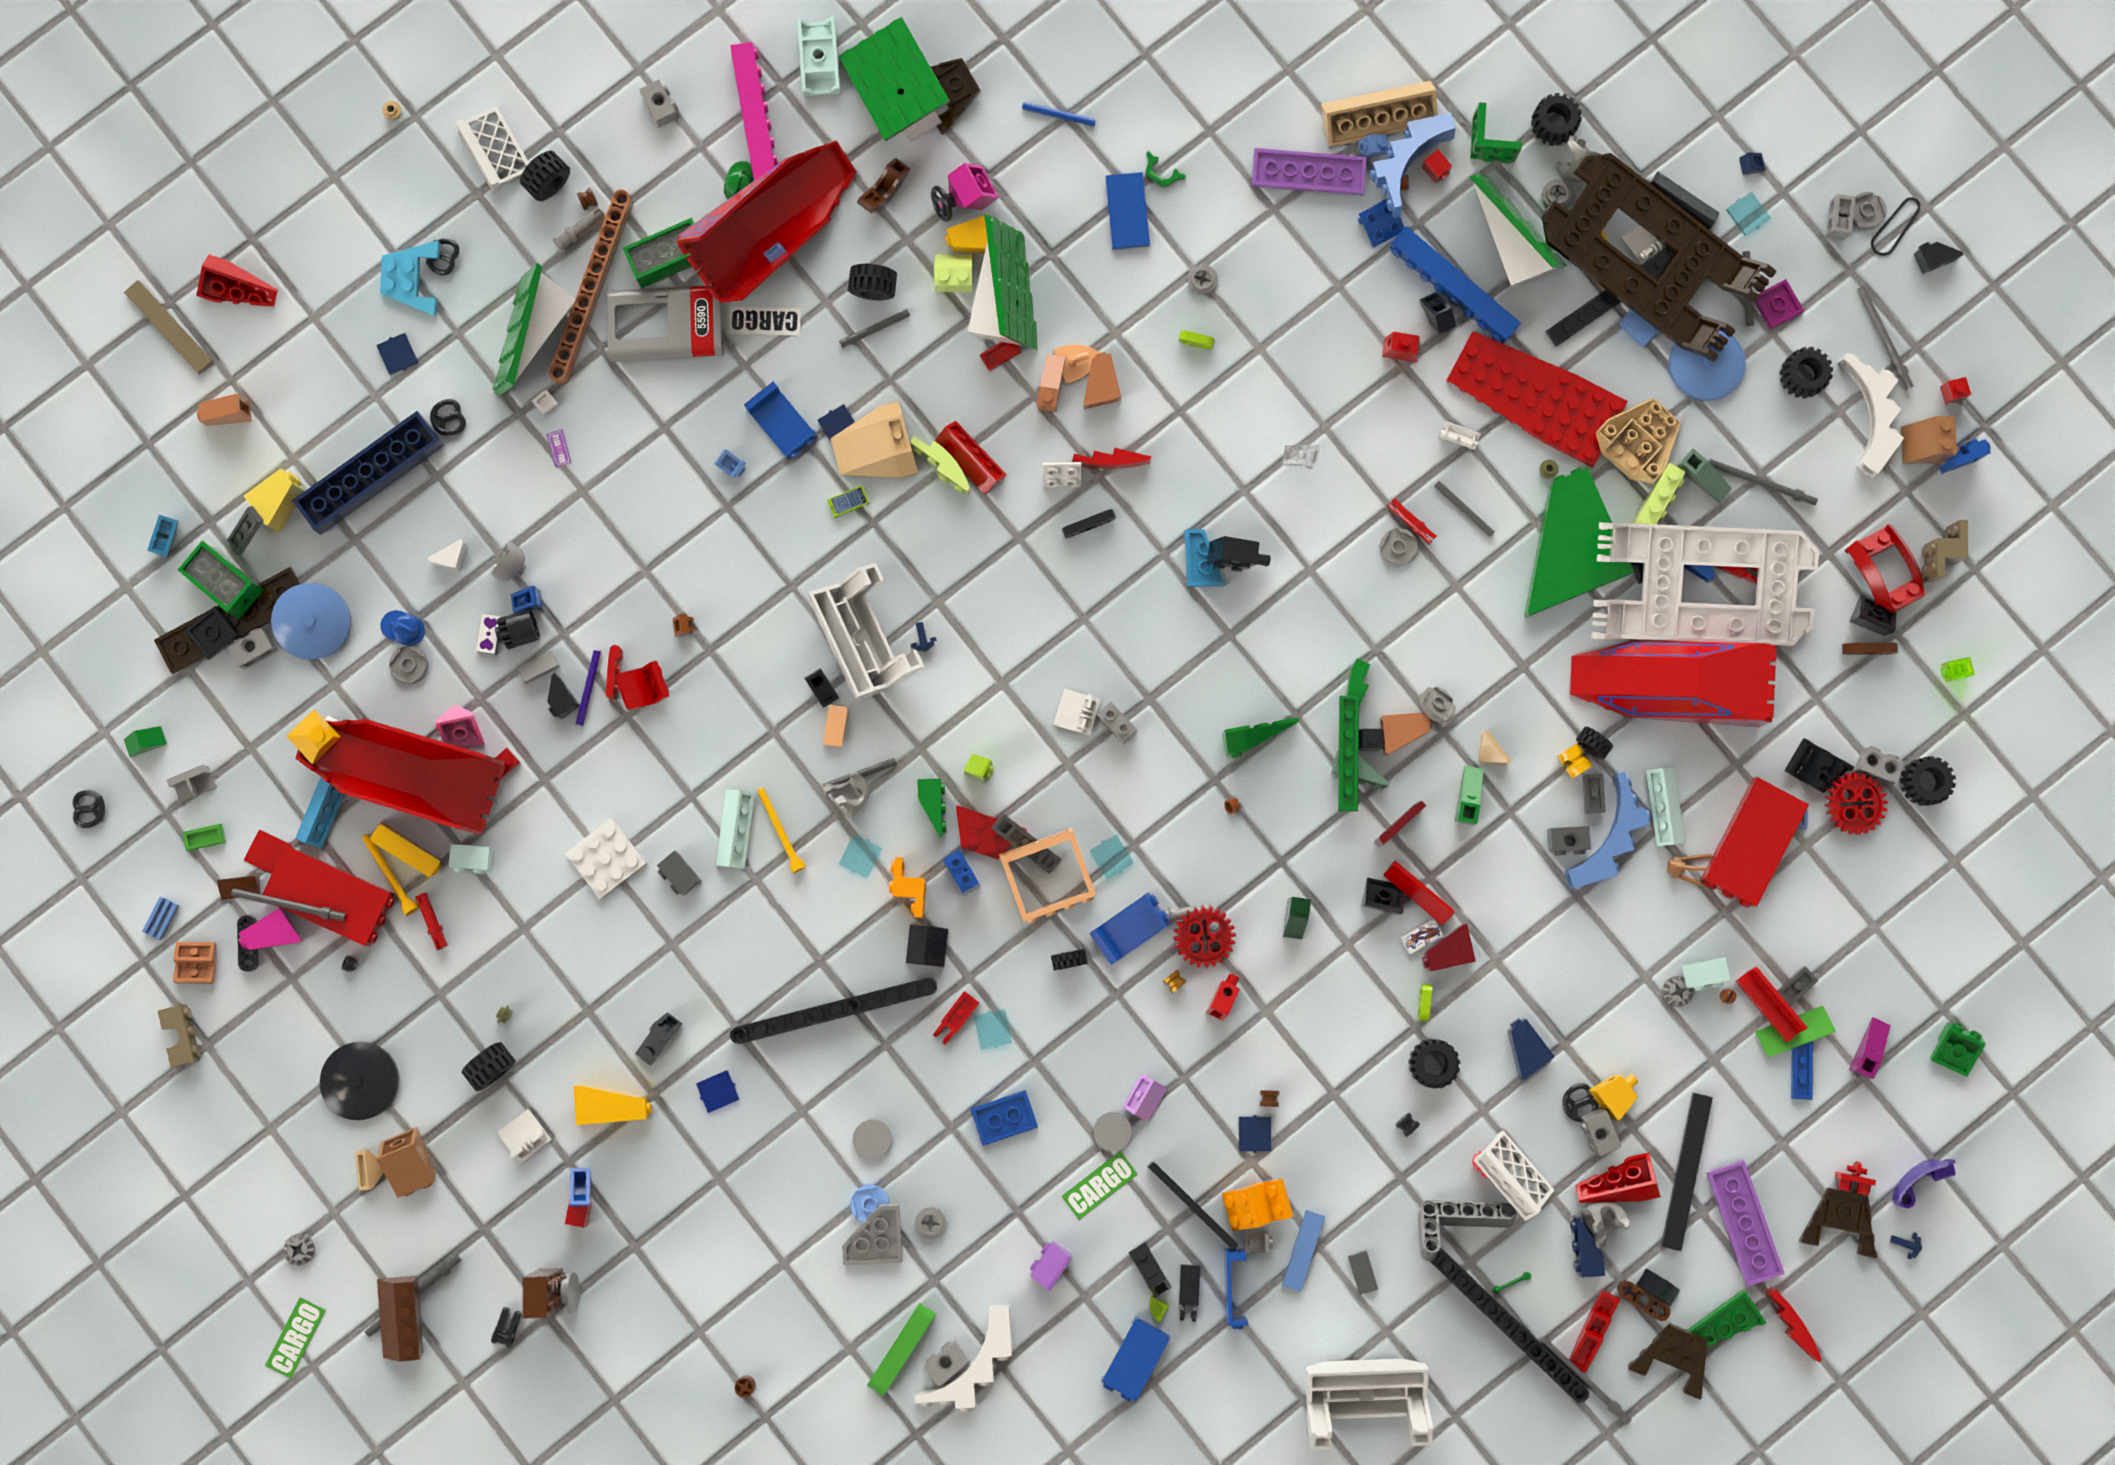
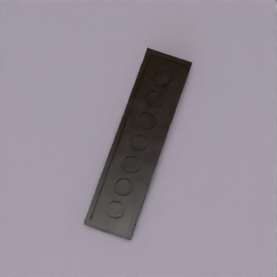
M291 567L262 581L258 585L264 590L240 619L227 613L219 605L216 607L240 635L239 638H242L249 634L250 631L270 623L274 605L279 597L291 587L299 585L300 582ZM205 613L154 639L172 674L205 657L185 632L187 627Z

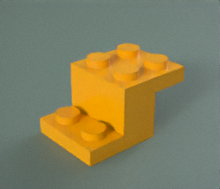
M895 857V861H891L890 873L894 874L893 881L889 883V892L895 898L915 899V902L912 901L911 913L914 914L915 918L924 919L927 880L925 878L904 877L905 859L903 857Z
M1283 1178L1258 1182L1241 1189L1221 1193L1232 1231L1257 1228L1273 1221L1294 1217Z

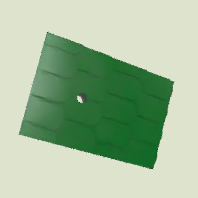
M902 17L892 21L883 29L876 31L867 39L860 41L857 45L838 56L885 141L902 132L909 142H912L942 123L935 111L949 103L950 100Z
M1475 174L1469 177L1474 183L1512 286L1567 266L1559 254L1546 244L1531 222L1523 218L1510 199L1502 195L1488 176Z
M984 214L987 245L968 332L983 339L1023 345L1037 350L1036 321L1033 318V298L1029 286V265L1026 262L1025 237L1021 231L1008 226L1005 222Z
M538 263L521 277L512 303L514 309L506 329L508 335L498 361L500 366L492 387L493 393L498 397L514 386L520 374L576 300L541 273L542 266Z

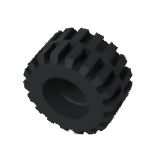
M1555 93L1554 96L1549 94L1546 98L1544 97L1532 114L1531 126H1534L1532 128L1533 133H1537L1536 138H1542V143L1549 142L1551 146L1554 143L1557 146L1563 142L1567 143L1570 136H1574L1582 121L1580 116L1582 111L1578 109V102L1574 103V98L1572 97L1570 99L1567 98V94L1560 96V93ZM1552 112L1559 113L1565 119L1566 125L1560 127L1552 125L1548 121L1547 114Z
M546 151L535 157L526 166L520 177V183L536 201L541 202L555 195L564 186L569 178L571 169L554 151Z
M862 263L850 267L848 292L868 300H888L894 298L897 272L889 267L878 264Z
M1803 347L1793 352L1782 363V369L1779 373L1783 375L1780 378V382H1784L1783 388L1789 389L1787 393L1790 395L1794 393V397L1799 398L1802 396V399H1805L1809 396L1811 398L1825 389L1833 377L1830 374L1833 372V367H1830V364H1832L1831 359H1826L1828 355L1826 353L1821 354L1822 350L1820 349L1815 351L1814 347H1809L1808 349ZM1799 364L1808 365L1813 370L1814 381H1806L1801 378L1798 372Z
M1934 756L1911 761V764L1906 765V770L1901 773V776H1904L1903 779H1900V783H1903L1904 786L1901 787V790L1906 791L1904 796L1912 798L1910 802L1918 803L1920 806H1930L1946 801L1949 798L1948 796L1954 792L1951 788L1956 786V783H1953L1956 776L1951 773L1954 770L1952 767H1947L1949 763L1946 761L1941 762V758H1934ZM1924 770L1929 771L1935 778L1936 784L1932 792L1926 791L1920 783V776Z
M1428 1039L1420 1042L1419 1045L1414 1047V1051H1411V1058L1408 1061L1410 1064L1409 1070L1413 1074L1412 1077L1419 1084L1434 1089L1444 1088L1457 1078V1072H1460L1459 1064H1461L1458 1059L1459 1054L1448 1042ZM1431 1052H1438L1444 1058L1445 1067L1439 1075H1430L1424 1068L1425 1057Z
M498 1042L487 1047L464 1066L461 1073L475 1091H480L507 1073L513 1067L516 1060L503 1043Z

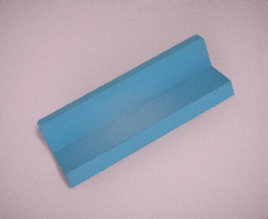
M320 777L296 835L297 840L322 849L344 797L343 793L338 792L335 787L325 782L322 777Z

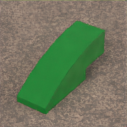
M1357 658L1349 674L1345 696H1359L1360 706L1369 687L1363 680L1370 664Z

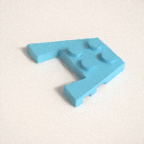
M433 241L383 255L380 294L437 316V298L418 297L420 258L440 259L441 242Z

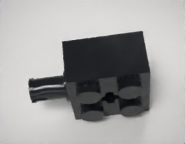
M1227 536L1209 541L1207 564L1214 565V568L1225 569V567H1229L1231 571L1242 572L1243 569H1250V567L1255 565L1267 567L1270 564V555L1259 554V542Z

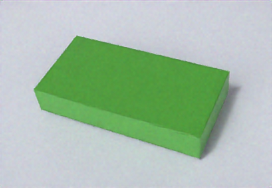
M223 824L182 832L186 851L226 843Z

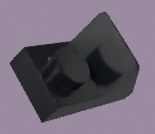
M821 668L804 678L823 708L839 699V696Z

